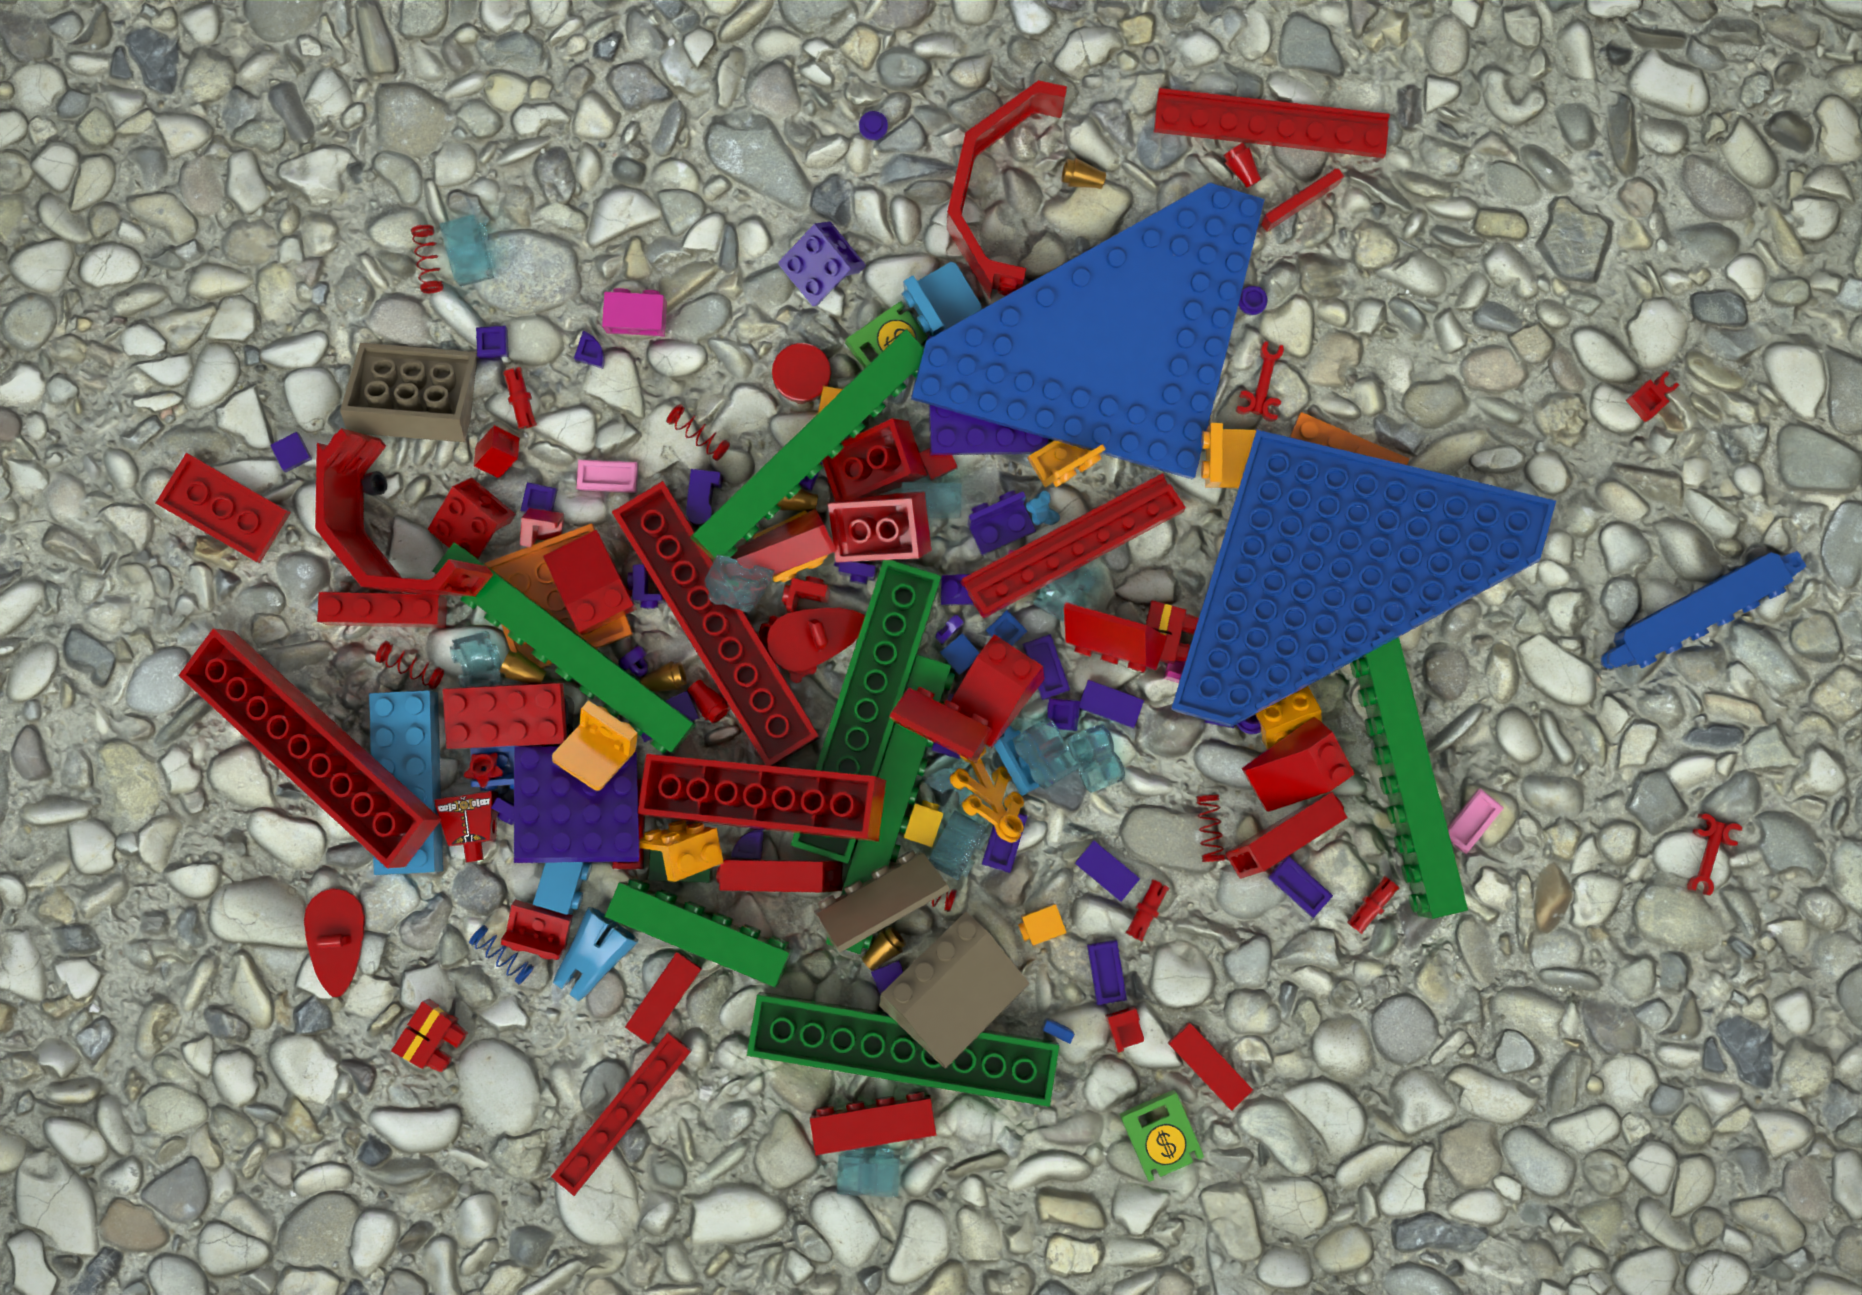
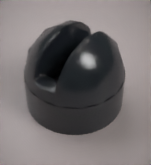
M379 471L370 472L361 479L362 491L366 495H382L387 490L386 477Z

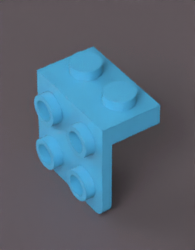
M949 262L918 281L914 275L903 281L904 291L901 294L909 308L914 307L919 315L916 319L924 333L929 332L931 336L939 334L982 309L979 300L954 262Z

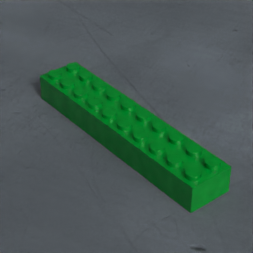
M883 560L815 770L878 777L895 722L889 716L905 694L941 583L940 575L893 560ZM794 833L791 846L849 864L857 839Z
M1398 637L1351 662L1350 667L1353 677L1358 678L1360 690L1357 691L1361 707L1366 708L1368 718L1365 719V727L1368 735L1373 736L1375 748H1372V755L1377 766L1380 765L1383 777L1379 778L1380 787L1383 794L1388 796L1390 806L1387 807V815L1390 823L1395 824L1397 835L1394 836L1397 852L1402 853L1405 865L1401 866L1405 882L1410 883L1412 894L1409 895L1411 909L1413 912H1417L1418 917L1435 919L1468 911Z
M759 992L756 997L746 1056L1050 1107L1060 1045L1057 1041L985 1029L945 1069L887 1013Z

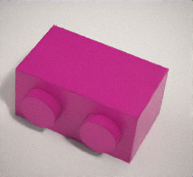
M615 288L613 292H604L602 327L607 334L665 337L667 301L664 295H660L659 291L643 290L641 294L631 293L630 290L624 288Z

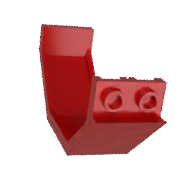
M1038 80L965 132L947 210V230L989 299L991 298L992 289L998 290V293L1003 296H1007L1023 287L1026 268L987 258L962 216L974 161L979 154L1031 115L1043 114L1061 118L1067 86Z
M343 428L332 437L328 445L317 443L315 529L361 587L398 593L475 597L494 575L487 566L449 559L432 579L402 578L364 530V492L362 491L361 479L386 448L385 443L380 438Z

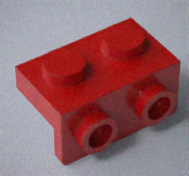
M806 576V580L792 578L791 585L786 584L784 587L782 602L786 605L789 613L797 610L799 598L828 604L831 593L828 585L823 583V579Z
M515 899L511 905L507 930L501 938V945L510 947L514 951L536 954L543 959L559 960L567 947L573 915H566Z

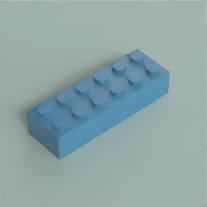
M425 690L369 693L371 756L438 816L434 802L435 799H441L438 692ZM439 822L406 867L386 868L373 856L374 875L443 871L441 823Z

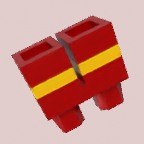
M1151 600L1145 625L1167 636L1160 661L1174 664L1175 661L1186 662L1191 645L1179 643L1181 633L1194 635L1199 618L1186 614L1187 609Z
M427 999L421 1002L407 1024L408 1027L404 1029L391 1052L421 1069L430 1067L436 1071L443 1072L447 1069L453 1057L440 1050L442 1045L447 1041L458 1048L467 1037L468 1032L457 1024L459 1020L457 1017L449 1015L439 1008L437 1003Z

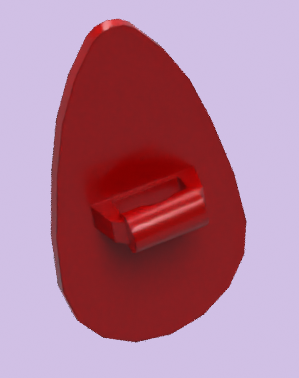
M816 608L787 613L776 619L770 626L766 638L767 651L772 660L782 669L792 672L805 671L822 664L852 645L859 637L865 615L844 608Z
M333 888L321 891L311 899L305 910L304 927L310 958L321 985L330 996L340 997L350 986L357 971L364 938L365 915L363 906L355 895L346 890Z

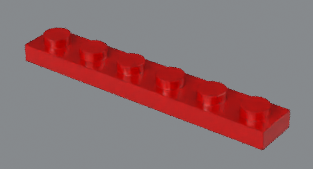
M668 1032L552 1174L551 1178L575 1196L692 1050L671 1032Z

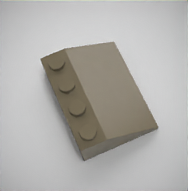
M360 343L340 409L345 428L366 435L465 442L471 420L477 352Z
M911 850L898 857L899 863L893 867L888 868L887 865H884L871 873L873 878L863 884L858 880L845 887L846 893L835 899L834 895H831L817 904L819 908L814 913L829 941L840 953L950 890L948 884L924 853L919 851L915 854L914 850Z
M965 912L881 993L879 1006L946 1069L1030 983L990 933L970 914Z

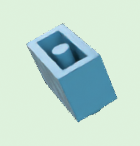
M545 863L533 905L566 915L573 914L574 909L578 910L581 905L583 893L579 891L583 880L587 881L590 876L592 863Z

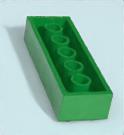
M633 878L618 883L605 914L606 918L770 986L776 987L780 983L793 952L792 948L787 947L789 944L787 940L774 935L767 939L760 936L761 930L748 924L738 927L732 924L733 918L718 912L713 914V916L704 912L706 907L692 901L685 902V904L676 901L677 895L663 889L661 891L657 890V892L649 890L650 884L642 880Z

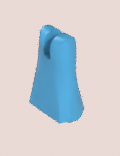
M588 907L572 944L556 972L553 984L563 989L573 979L576 971L582 973V976L576 981L569 995L577 1001H581L638 943V939L617 922L606 918L605 914L600 910Z

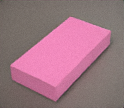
M578 459L577 490L637 493V462Z
M1477 789L1447 826L1451 843L1462 853L1467 854L1504 807L1482 789Z

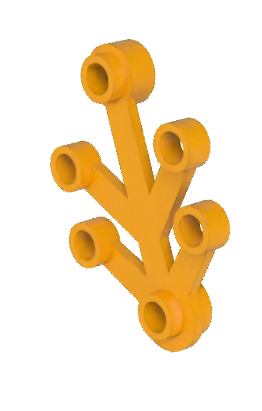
M984 747L977 763L960 756L965 762L971 763L980 782L978 783L961 768L950 775V782L955 788L961 790L966 787L976 794L969 795L962 802L963 810L971 816L977 813L995 825L996 833L1001 839L1007 842H1016L1021 837L1024 829L1023 823L1018 817L1020 808L1024 806V799L1019 793L1011 792L1004 798V805L1007 811L1005 810L1002 800L1007 784L1012 780L1006 767L1000 766L991 774L994 781L993 785L981 760V757L986 753V747ZM981 799L991 805L992 809L984 805Z

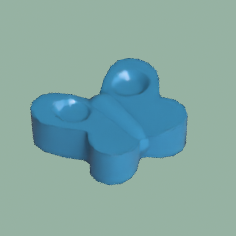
M1047 491L1040 492L1034 499L1026 503L1027 510L1032 513V521L1037 526L1042 523L1053 525L1060 520V515L1049 507L1050 494Z

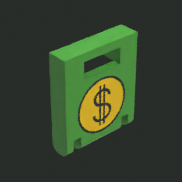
M902 301L846 338L845 344L864 369L871 363L862 352L868 346V343L877 355H880L907 329L921 345L925 344L928 336L923 332L909 310L901 315L898 314L905 308Z
M1174 1089L1119 1113L1148 1182L1154 1180L1151 1170L1155 1168L1159 1177H1162L1193 1163L1190 1155L1193 1151L1198 1160L1204 1158L1181 1101ZM1163 1105L1169 1113L1168 1115L1141 1126L1138 1116Z

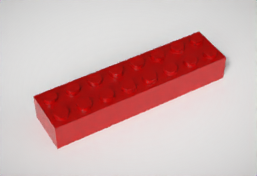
M646 754L638 814L655 818L879 842L886 780L868 775Z

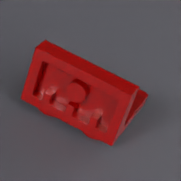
M471 477L452 486L430 523L428 531L448 548L453 543H456L479 559L495 531L510 524L516 514Z

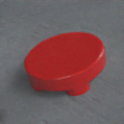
M795 343L784 348L775 358L772 366V378L775 387L782 396L797 404H805L819 398L822 395L823 386H829L831 367L828 358L819 348L807 343Z

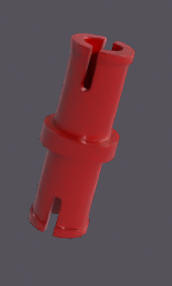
M517 367L515 371L514 368L503 371L510 395L508 402L513 406L518 429L522 430L524 427L528 429L536 426L537 423L530 404L532 396L530 392H527L522 368Z
M1384 876L1369 896H1364L1362 899L1363 904L1347 923L1360 934H1363L1378 914L1382 915L1385 911L1383 907L1400 887Z
M1152 879L1142 902H1138L1135 907L1137 912L1125 931L1127 935L1143 942V938L1153 918L1157 919L1159 915L1157 910L1167 891H1169V887L1163 886L1162 883Z

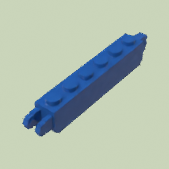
M1798 551L1782 557L1772 552L1759 556L1615 633L1613 641L1616 647L1601 655V665L1609 670L1622 667L1625 664L1628 667L1639 665L1640 668H1644L1657 661L1655 655L1663 651L1666 654H1670L1682 648L1681 641L1689 637L1693 641L1708 634L1707 628L1716 623L1719 627L1734 620L1733 614L1742 609L1743 613L1755 609L1761 605L1758 600L1768 596L1769 599H1772L1786 592L1784 586L1793 582L1792 577L1807 566Z

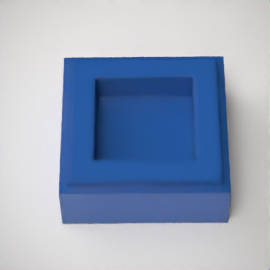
M1008 610L986 629V632L991 637L995 634L1012 646L1028 632Z
M962 633L944 648L940 654L960 676L973 664L979 652Z
M1045 1018L1041 1027L1043 1031L1071 1044L1075 1035L1072 1029L1050 1018Z

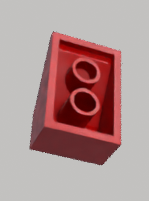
M895 418L859 433L854 438L851 437L842 441L841 443L844 445V448L831 459L827 455L822 460L835 502L876 496L906 486L927 476L909 421Z
M924 491L894 493L828 503L832 539L837 550L834 552L836 562L916 559L932 551Z
M597 529L543 555L562 600L581 635L584 636L637 610Z
M994 634L974 660L950 702L962 708L960 713L969 718L974 713L989 721L987 726L992 729V733L986 745L993 748L1044 681L1043 666Z
M1315 716L1241 768L1267 812L1330 792L1355 774L1334 733Z

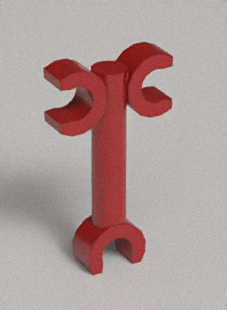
M1265 341L1260 349V355L1264 360L1255 396L1250 391H1241L1239 397L1247 399L1249 406H1237L1235 411L1242 415L1250 412L1262 415L1266 421L1274 422L1277 420L1278 415L1269 413L1268 406L1279 407L1281 400L1278 398L1266 400L1275 362L1283 355L1284 347L1280 345L1277 353L1271 355L1267 351L1269 342Z
M1698 814L1697 818L1705 820L1707 827L1705 830L1693 829V833L1698 836H1709L1698 875L1690 878L1687 888L1688 890L1696 891L1697 884L1701 881L1704 884L1703 895L1711 896L1714 891V883L1710 876L1720 843L1722 842L1728 846H1737L1738 842L1731 840L1728 834L1731 829L1742 831L1743 827L1736 823L1724 824L1718 822L1709 814Z

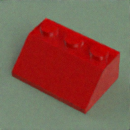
M1065 602V642L1075 647V653L1091 657L1092 652L1100 654V660L1114 665H1118L1119 660L1128 663L1127 668L1141 673H1145L1146 668L1154 671L1157 670L1167 636L1148 625Z
M918 687L917 691L908 688L889 717L895 723L977 763L992 733V729L987 726L989 721L972 713L970 718L961 714L962 708L948 700H945L944 704L933 700L935 694L922 687Z

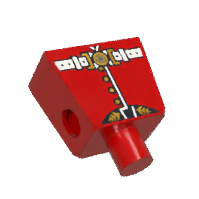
M496 791L434 800L438 816L442 819L440 823L448 846L463 845L466 863L484 860L482 842L496 840L498 812L492 809L498 797V792Z

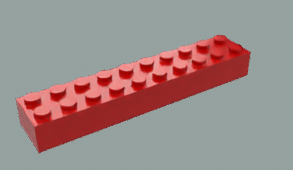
M662 481L612 511L621 529L766 766H775L821 738L779 668L772 660L735 596L723 580L713 560L690 538L695 531L666 484Z
M213 628L178 675L386 868L406 867L442 820L236 632Z

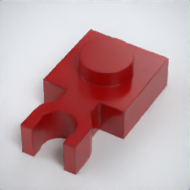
M1668 371L1658 376L1654 383L1651 379L1646 381L1626 399V402L1644 422L1652 419L1670 401L1665 395L1680 386L1677 382L1670 387L1666 386L1664 379L1669 375Z

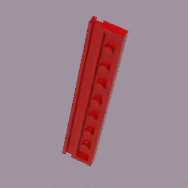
M1159 88L1153 132L1384 158L1387 149L1390 114Z
M1162 473L962 578L961 584L966 588L968 596L984 619L1183 513L1186 507L1171 484L1167 483L1165 475Z

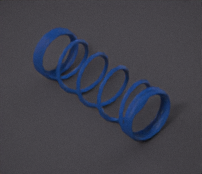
M482 925L470 938L469 944L471 946L475 945V949H481L490 943L485 954L486 958H491L501 951L496 961V967H501L512 959L506 972L507 976L513 975L523 967L515 978V982L520 985L533 971L534 966L530 964L527 967L529 963L527 961L514 972L508 974L518 953H515L508 960L498 965L499 959L507 946L503 945L495 953L487 956L497 938V935H495L477 948L479 940L488 931L487 926Z

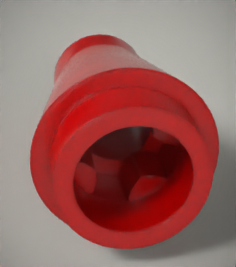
M1244 143L1239 144L1223 155L1226 159L1225 164L1243 182L1246 188L1262 179L1258 173L1250 147L1246 148Z
M701 679L695 681L688 688V693L692 696L705 721L709 720L712 724H715L730 711L725 698L704 684Z

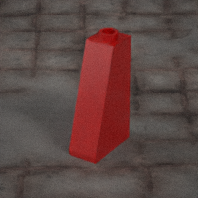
M814 509L737 547V552L726 562L720 559L723 566L718 567L725 583L731 582L735 590L837 550L817 510Z
M1333 792L1319 796L1230 849L1225 855L1240 879L1266 871L1348 817L1344 812V806L1340 799Z
M723 860L724 863L720 864L716 872L719 891L813 893L842 891L843 862Z

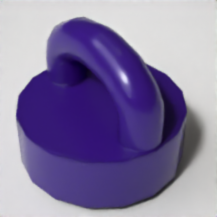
M637 646L618 661V665L625 671L630 669L633 674L644 676L648 672V665L643 659L647 652L642 646Z

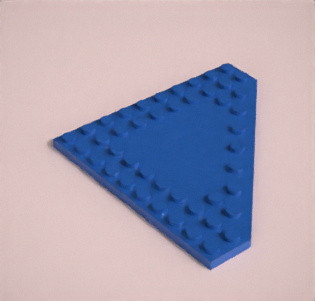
M1208 183L931 337L924 345L911 400L1091 451L1103 444L1106 450L1101 454L1191 480L1194 479L1202 452V432L1207 431L1265 199Z
M1256 430L1173 701L1172 711L1232 727L1536 564L1541 559L1556 500Z

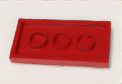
M188 453L184 455L155 504L258 563H261L291 513Z
M563 682L442 689L447 749L562 744L567 739Z

